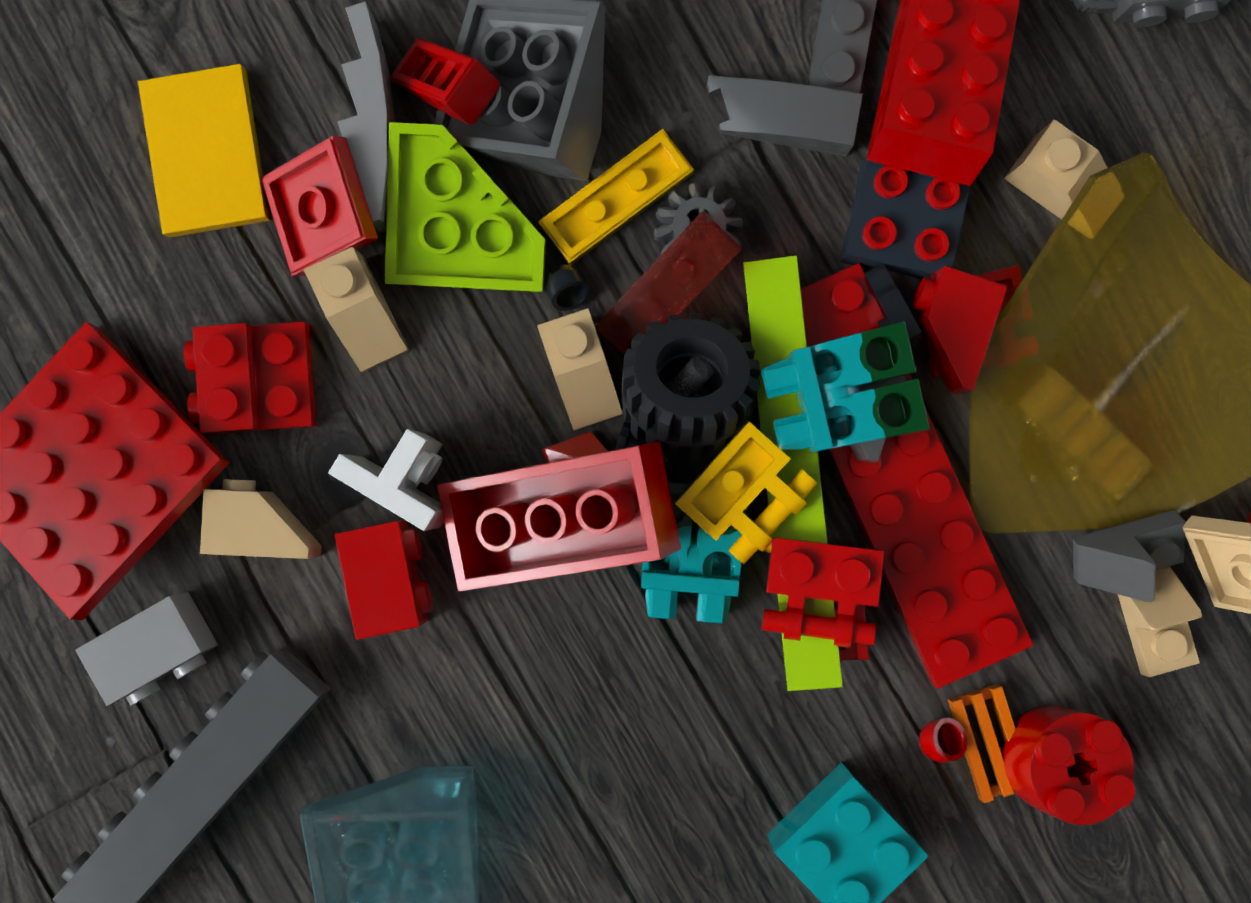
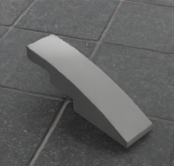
M365 1L346 7L361 58L341 64L358 115L337 122L342 137L347 139L374 227L380 233L386 232L389 122H396L391 81L389 80L390 73L377 22Z

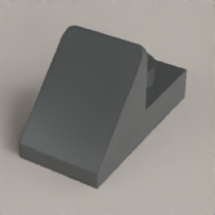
M1175 510L1073 538L1074 579L1078 584L1145 602H1153L1155 600L1156 570L1184 562L1185 533L1182 527L1186 522Z

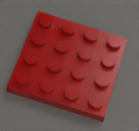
M86 321L0 413V541L70 620L83 621L230 462L99 327Z

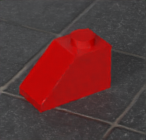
M943 266L933 273L930 279L926 277L922 279L915 294L913 308L919 310L916 322L922 331L927 350L948 391L960 395L974 391L1007 286Z

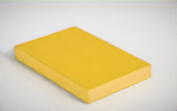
M241 64L138 81L162 234L171 238L271 221L267 196L261 181L263 171L246 69Z

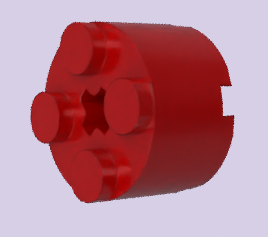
M1049 705L1026 712L1015 723L1018 726L1009 742L1006 739L1002 757L1007 779L1013 792L1030 806L1067 823L1090 825L1109 818L1120 808L1127 807L1133 801L1135 795L1133 755L1127 740L1114 722L1097 715Z

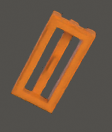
M998 684L947 699L953 719L958 721L965 730L967 736L965 757L978 798L983 803L994 801L993 797L998 795L1007 797L1014 794L1007 779L1004 760L984 701L991 699L1004 743L1006 739L1009 742L1015 731V726L1003 688ZM971 704L973 705L997 782L992 784L988 783L965 710V706Z

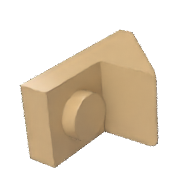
M1170 566L1156 570L1155 600L1153 602H1145L1118 594L1141 675L1153 677L1200 663L1188 621L1201 618L1202 613Z

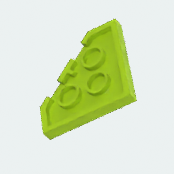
M389 122L385 284L544 292L546 239L446 127L435 124Z

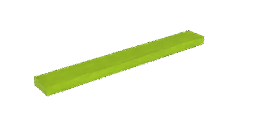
M797 255L743 262L751 342L755 349L753 360H759L760 383L757 392L760 429L777 447L778 442L773 421L799 415L801 410L797 393L768 399L761 371L763 368L776 362L788 359V355L793 350L807 347ZM809 447L782 450L791 459L776 475L788 485L799 471L803 469L818 484L805 497L804 501L807 505L797 515L791 513L771 536L772 538L777 537L828 544L818 451L810 453ZM767 490L769 505L776 497ZM778 594L779 610L786 611L788 595ZM805 598L804 614L836 618L834 601ZM782 633L787 691L843 687L839 646H834V640L801 636L800 641L784 639V633Z

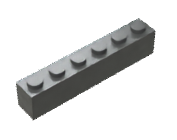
M285 647L269 656L264 651L261 652L241 673V676L246 680L241 688L234 695L229 691L224 693L206 712L205 716L210 722L201 733L197 735L194 731L190 732L171 751L169 756L175 762L163 775L156 771L137 789L133 796L139 802L129 814L126 815L123 811H120L99 832L97 836L103 843L92 855L85 851L64 871L61 877L67 883L52 900L55 903H142L331 688Z

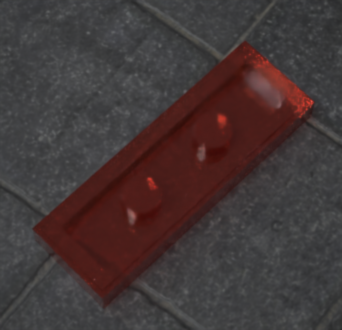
M703 210L594 327L625 356L626 350L631 349L632 339L638 332L646 334L647 325L657 320L661 324H665L668 315L680 314L742 248Z

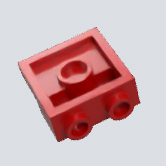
M292 322L254 326L247 323L192 327L193 340H187L184 344V361L190 372L196 371L197 392L189 394L187 409L190 421L193 424H199L200 433L219 435L317 427L310 326L308 323Z

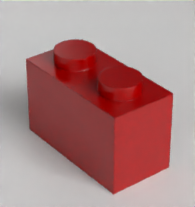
M400 520L334 534L356 640L420 627L428 621L426 612L433 610V602L427 580H419L416 560L422 559V547L416 528L409 529L408 521Z

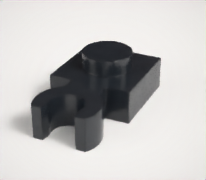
M881 264L864 273L885 316L877 321L879 328L905 321L913 359L928 353L922 331L899 289L896 288L885 265Z

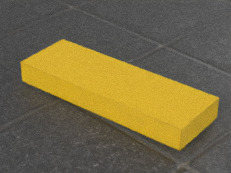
M662 129L538 221L539 226L566 262L572 265L692 176L694 169L668 134Z

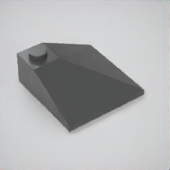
M469 0L455 51L477 59L498 80L499 88L473 125L457 120L439 109L437 110L434 124L446 127L470 155L542 175L587 181L602 131L605 6L601 2L578 0Z

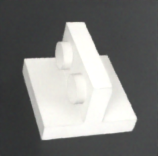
M407 429L384 468L363 456L339 454L328 474L423 531L440 528L444 523L441 503L416 489L420 482L427 485L431 481L443 460L441 456L437 455L443 444L425 433Z

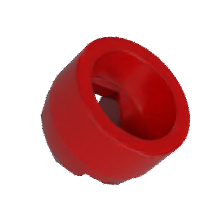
M937 719L929 722L922 728L919 735V746L923 754L932 761L940 763L957 761L964 756L967 750V736L962 725L955 719Z

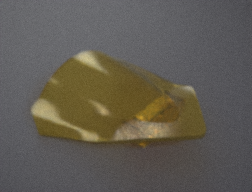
M1143 152L1090 175L996 320L974 391L970 392L969 413L970 507L979 527L989 533L1111 528L1172 510L1180 513L1251 477V285L1228 266L1189 223L1171 193L1166 176L1151 154Z

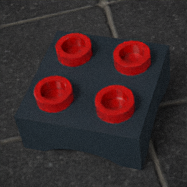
M866 155L860 166L854 205L840 262L850 265L860 263L862 267L870 268L884 264L888 271L901 273L920 280L924 277L930 279L931 275L943 266L953 268L970 186L866 160Z

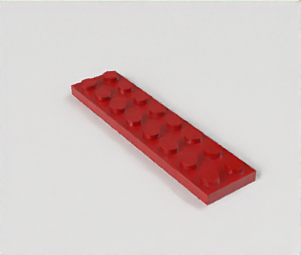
M860 263L801 289L807 347L879 328L877 321L884 318ZM911 375L906 376L904 382L913 380ZM926 410L930 429L885 438L878 462L866 463L857 460L850 445L826 449L870 548L884 551L882 575L932 685L939 689L1034 645Z

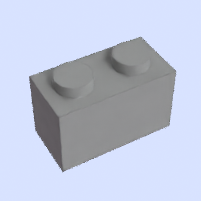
M187 591L166 597L77 648L75 651L106 706L125 698L130 706H133L160 691L161 689L156 681L171 672L174 673L177 679H180L205 665L207 662L203 654L217 647L218 643Z

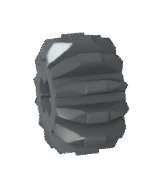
M696 183L689 184L687 201L679 192L674 190L669 194L668 198L673 209L659 207L656 212V218L666 225L654 229V239L661 242L670 241L662 249L661 256L664 260H667L680 253L682 256L679 259L677 269L681 272L687 270L690 259L697 260V270L700 275L707 274L708 257L719 267H724L728 262V257L723 249L737 251L741 244V241L731 233L742 229L743 219L739 217H726L733 211L736 202L730 198L718 205L716 200L719 188L716 186H711L708 190L707 198L700 197L699 187ZM696 219L697 225L700 224L701 220L709 225L705 239H700L699 233H697L696 238H692L687 234L691 220Z

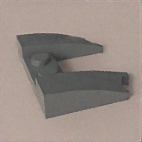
M822 0L807 85L709 75L706 86L708 95L712 96L722 93L729 120L719 124L720 134L846 157L854 146L863 96L860 91L877 0Z

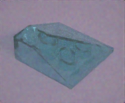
M473 766L419 767L301 808L300 820L315 903H479L477 800Z

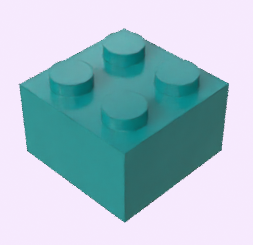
M842 762L767 834L773 852L821 903H881L929 857L913 836Z

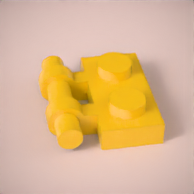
M748 421L676 500L675 504L716 541L730 525L737 529L742 535L728 551L742 564H745L758 549L764 552L772 543L771 535L791 513L797 515L807 505L804 499L818 483L803 469L799 471L788 485L776 475L791 458ZM766 488L776 498L753 521L743 511Z

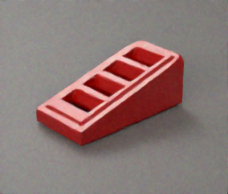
M419 37L416 38L389 79L397 87L469 125H473L499 88L498 80L477 59Z

